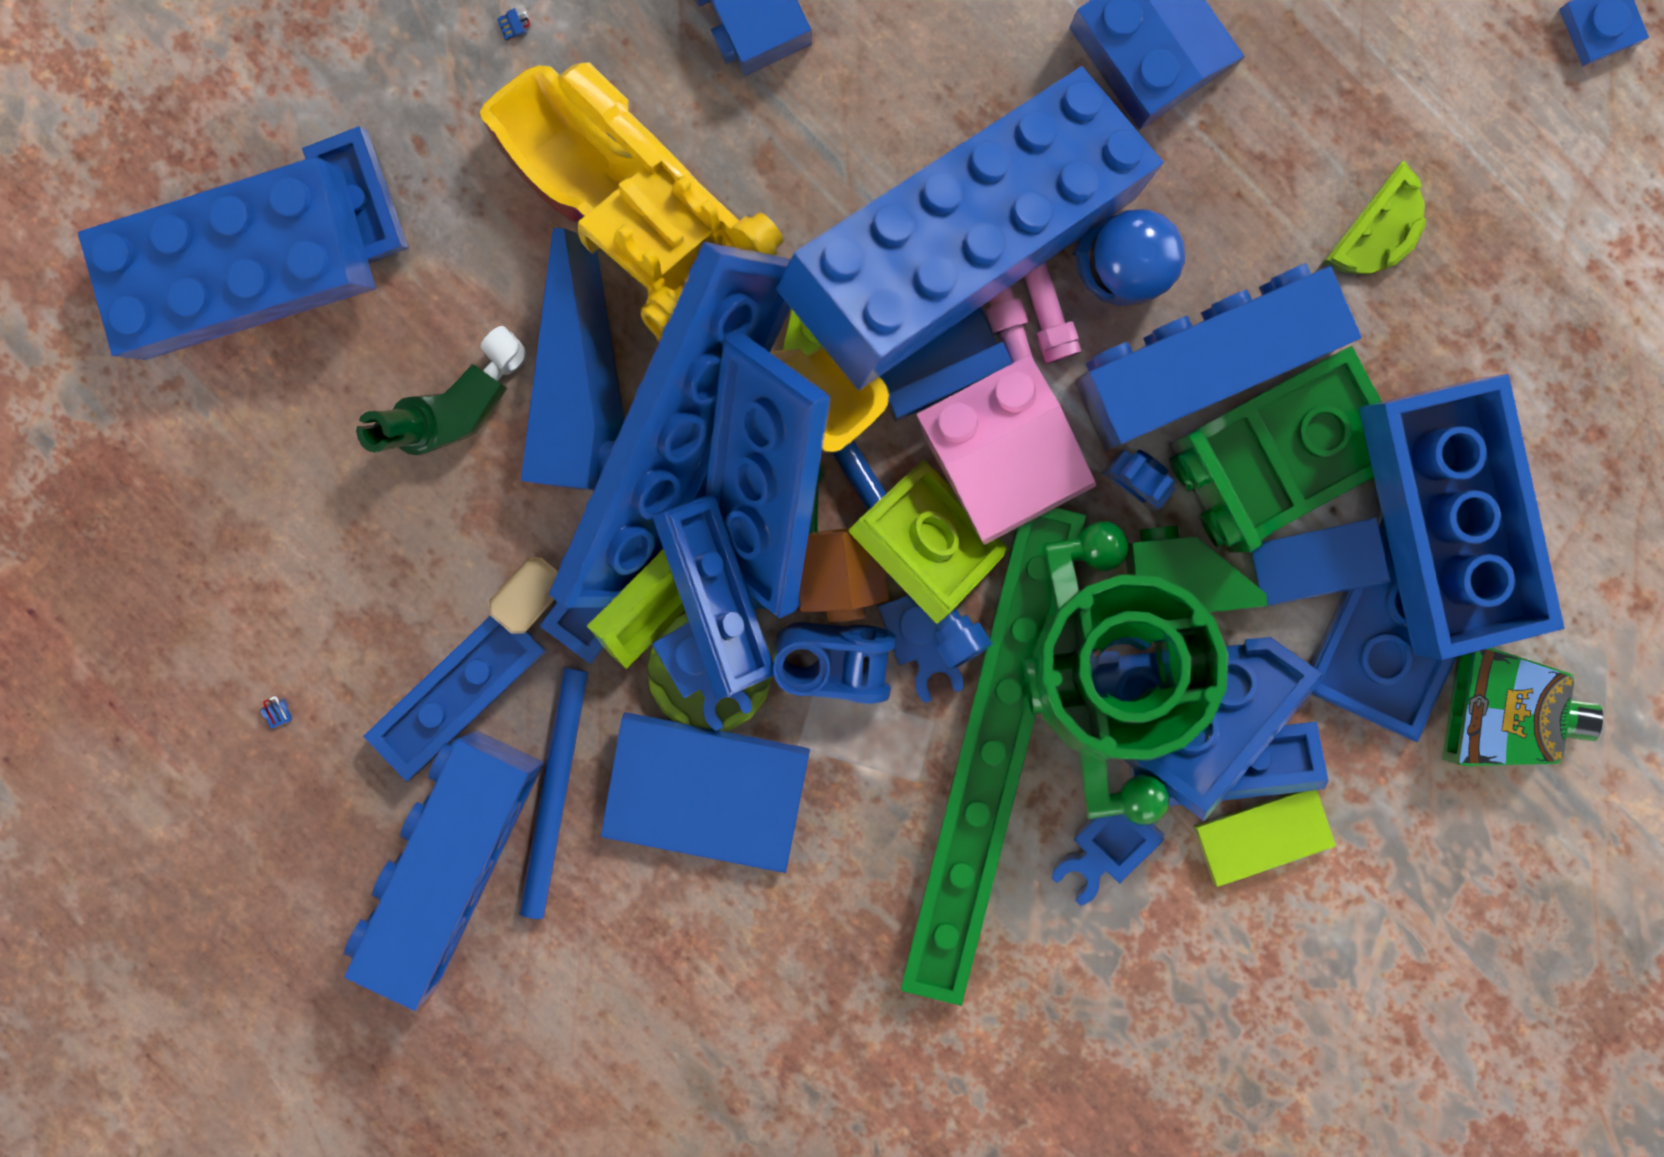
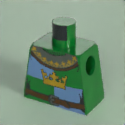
M1494 648L1460 655L1456 658L1442 760L1462 766L1559 764L1564 758L1566 738L1593 742L1599 738L1603 725V709L1600 704L1572 700L1575 681L1574 675Z

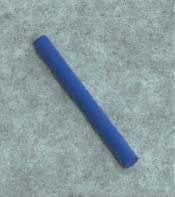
M564 667L519 912V915L527 918L544 919L589 673L585 670Z

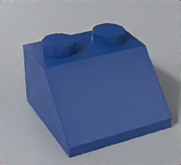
M1090 0L1076 10L1069 26L1073 35L1139 130L1245 57L1206 0Z

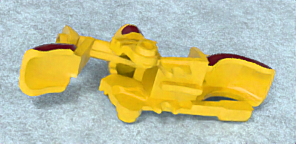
M589 62L574 64L560 75L549 66L537 65L526 69L488 99L479 112L489 134L503 155L528 185L556 211L578 223V236L581 243L592 254L601 248L630 275L647 287L648 299L647 303L640 308L641 317L655 335L656 348L662 338L664 327L670 320L688 279L690 268L695 262L704 242L774 256L778 253L777 247L783 243L781 232L773 221L763 213L758 212L752 218L745 216L739 221L629 112L628 99ZM819 347L808 356L801 349L770 352L830 396L822 446L824 451L836 452L841 450L870 426L888 404L889 393L880 377L858 391L823 347Z

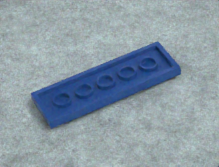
M706 242L703 243L695 262L690 268L685 286L670 320L664 327L662 338L647 372L637 388L636 397L621 431L612 445L606 465L592 496L586 504L583 517L568 551L561 561L560 569L549 591V595L564 608H605L663 550L652 516L698 497L705 496L724 338L744 333L764 349L771 352L791 308L775 289L790 261L789 258Z

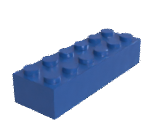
M1081 66L795 251L775 289L859 391L1136 200L1164 162L1084 67Z

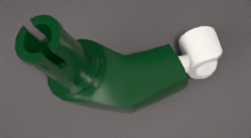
M499 326L495 328L481 342V350L491 360V363L483 371L471 364L445 393L406 397L399 400L392 410L365 412L360 416L359 421L364 424L373 422L375 424L357 426L356 433L361 446L373 453L399 447V449L407 454L422 455L476 434L507 391V388L498 382L502 375L515 372L525 363L526 350L524 346L506 327Z

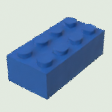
M317 157L307 158L77 232L111 355L115 357L141 360L152 359L376 290L343 168Z
M1302 264L1270 279V282L1258 287L1262 296L1256 299H1251L1248 289L1240 291L1212 304L1211 308L1201 312L1204 321L1192 326L1187 315L1153 330L1152 334L1143 338L1146 347L1133 352L1129 342H1125L1092 357V360L1085 363L1088 373L1075 382L1104 450L1107 451L1361 339V333L1332 267H1326L1312 274L1308 264Z
M1509 374L1477 378L1358 407L1413 654L1444 660L1565 629Z
M478 730L459 739L455 738L451 745L443 744L428 774V779L436 782L435 787L423 804L415 803L400 832L399 837L408 841L405 850L399 854L395 862L389 860L386 863L373 888L371 896L379 899L380 902L376 910L372 911L367 921L361 919L347 942L343 954L352 958V961L344 978L413 1011H416L438 988L545 762Z

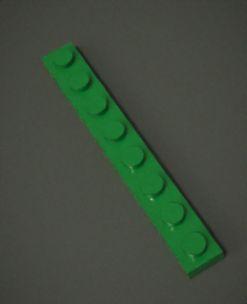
M1056 507L1015 530L988 636L993 645L984 652L900 983V991L959 1006L963 1004L1036 716L1032 715L1029 706L1023 660L1027 657H1033V649L1048 617L1055 611L1044 544L1079 539L1087 515Z

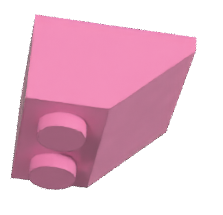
M1031 355L1012 363L916 414L926 444L983 545L1096 487L1094 477L1064 412Z

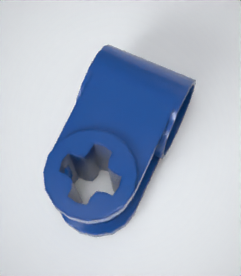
M808 622L792 623L782 629L777 635L774 644V678L778 685L787 693L797 696L839 698L862 704L882 703L889 699L891 693V686L885 680L888 652L896 646V635L888 629L870 625L838 626ZM806 649L817 655L818 660L809 667L799 668L791 665L786 660V656L794 650ZM864 657H868L866 671H862Z

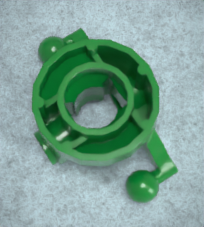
M1098 521L1087 526L1082 531L1079 539L1044 544L1055 611L1048 617L1033 649V657H1027L1023 660L1027 696L1032 715L1042 714L1044 721L1069 748L1078 751L1081 784L1088 820L1123 814L1129 821L1137 825H1151L1164 817L1168 810L1169 793L1166 786L1152 775L1139 774L1129 778L1122 785L1120 792L1109 793L1106 760H1151L1186 747L1212 723L1227 690L1228 652L1217 622L1208 610L1190 591L1158 576L1120 574L1087 586L1082 591H1079L1072 562L1083 560L1088 567L1094 570L1109 571L1117 568L1124 562L1128 553V540L1123 530L1111 522ZM1117 644L1131 645L1140 651L1152 647V644H1156V660L1162 689L1160 690L1159 685L1147 688L1139 697L1129 701H1120L1108 693L1099 697V694L1094 689L1090 654L1094 653V657H1099L1107 648Z

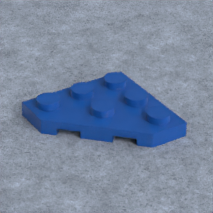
M1272 637L1245 639L1242 645L1226 646L1228 652L1227 690L1212 723L1186 747L1151 760L1122 759L1140 774L1152 775L1159 779L1166 786L1172 798L1203 821L1208 818L1320 684L1322 678L1320 671ZM1156 650L1154 653L1121 656L1118 655V651L1103 652L1099 657H1094V653L1090 655L1094 689L1099 694V697L1108 693L1120 701H1129L1139 697L1147 688L1159 685L1160 690L1162 689L1157 667Z

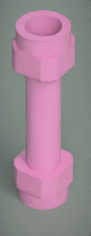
M1045 262L1024 276L1042 330L1036 333L1035 336L1045 363L1049 364L1077 355L1082 351L1074 322H1065Z

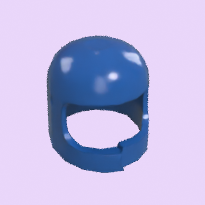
M1149 209L1126 210L1118 215L1111 216L1079 238L1072 253L1076 258L1077 274L1085 288L1101 301L1117 306L1138 305L1166 293L1181 276L1186 260L1184 240L1177 226L1163 214ZM1097 234L1098 238L1094 247L1095 268L1103 284L1113 294L1100 288L1090 271L1088 253L1092 241Z

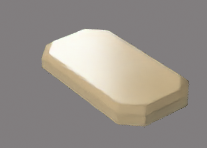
M529 557L489 600V615L511 634H524L555 600L549 595V591L558 571L543 558Z

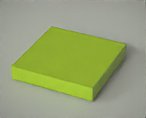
M924 459L848 530L936 624L950 614L1010 550L1000 538L983 545L952 488Z

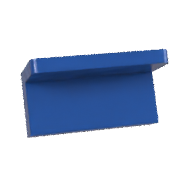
M979 307L885 372L880 378L885 383L889 393L887 406L894 421L897 422L939 403L1011 365L1012 361L1004 343H997L982 308Z

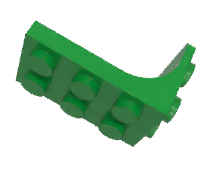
M1352 345L1170 442L1176 454L1169 458L1171 468L1186 492L1195 489L1206 509V511L1199 514V518L1206 534L1215 547L1218 548L1225 545L1229 553L1251 552L1261 547V540L1271 533L1374 477L1358 407L1382 402Z

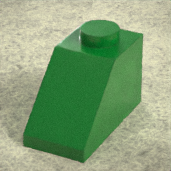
M1178 526L1140 529L1141 542L1128 543V553L1126 556L1127 575L1158 576L1190 591L1208 612L1268 607L1267 595L1264 591L1198 537L1179 538Z

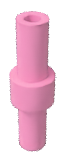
M1010 286L989 301L990 308L986 309L985 312L992 334L1000 335L1001 342L1004 343L1011 361L1014 363L1028 355H1031L1033 359L1023 328V325L1029 323L1021 299H1014Z

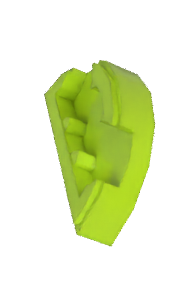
M1404 160L1395 167L1321 263L1331 266L1341 273L1369 275L1396 265L1415 248L1426 226V218H1424L1425 203L1420 191L1422 187L1420 179Z

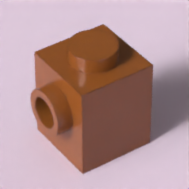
M850 528L829 529L808 534L799 591L801 613L826 611L828 622L852 621L865 618L864 607L889 601L886 571L848 532Z

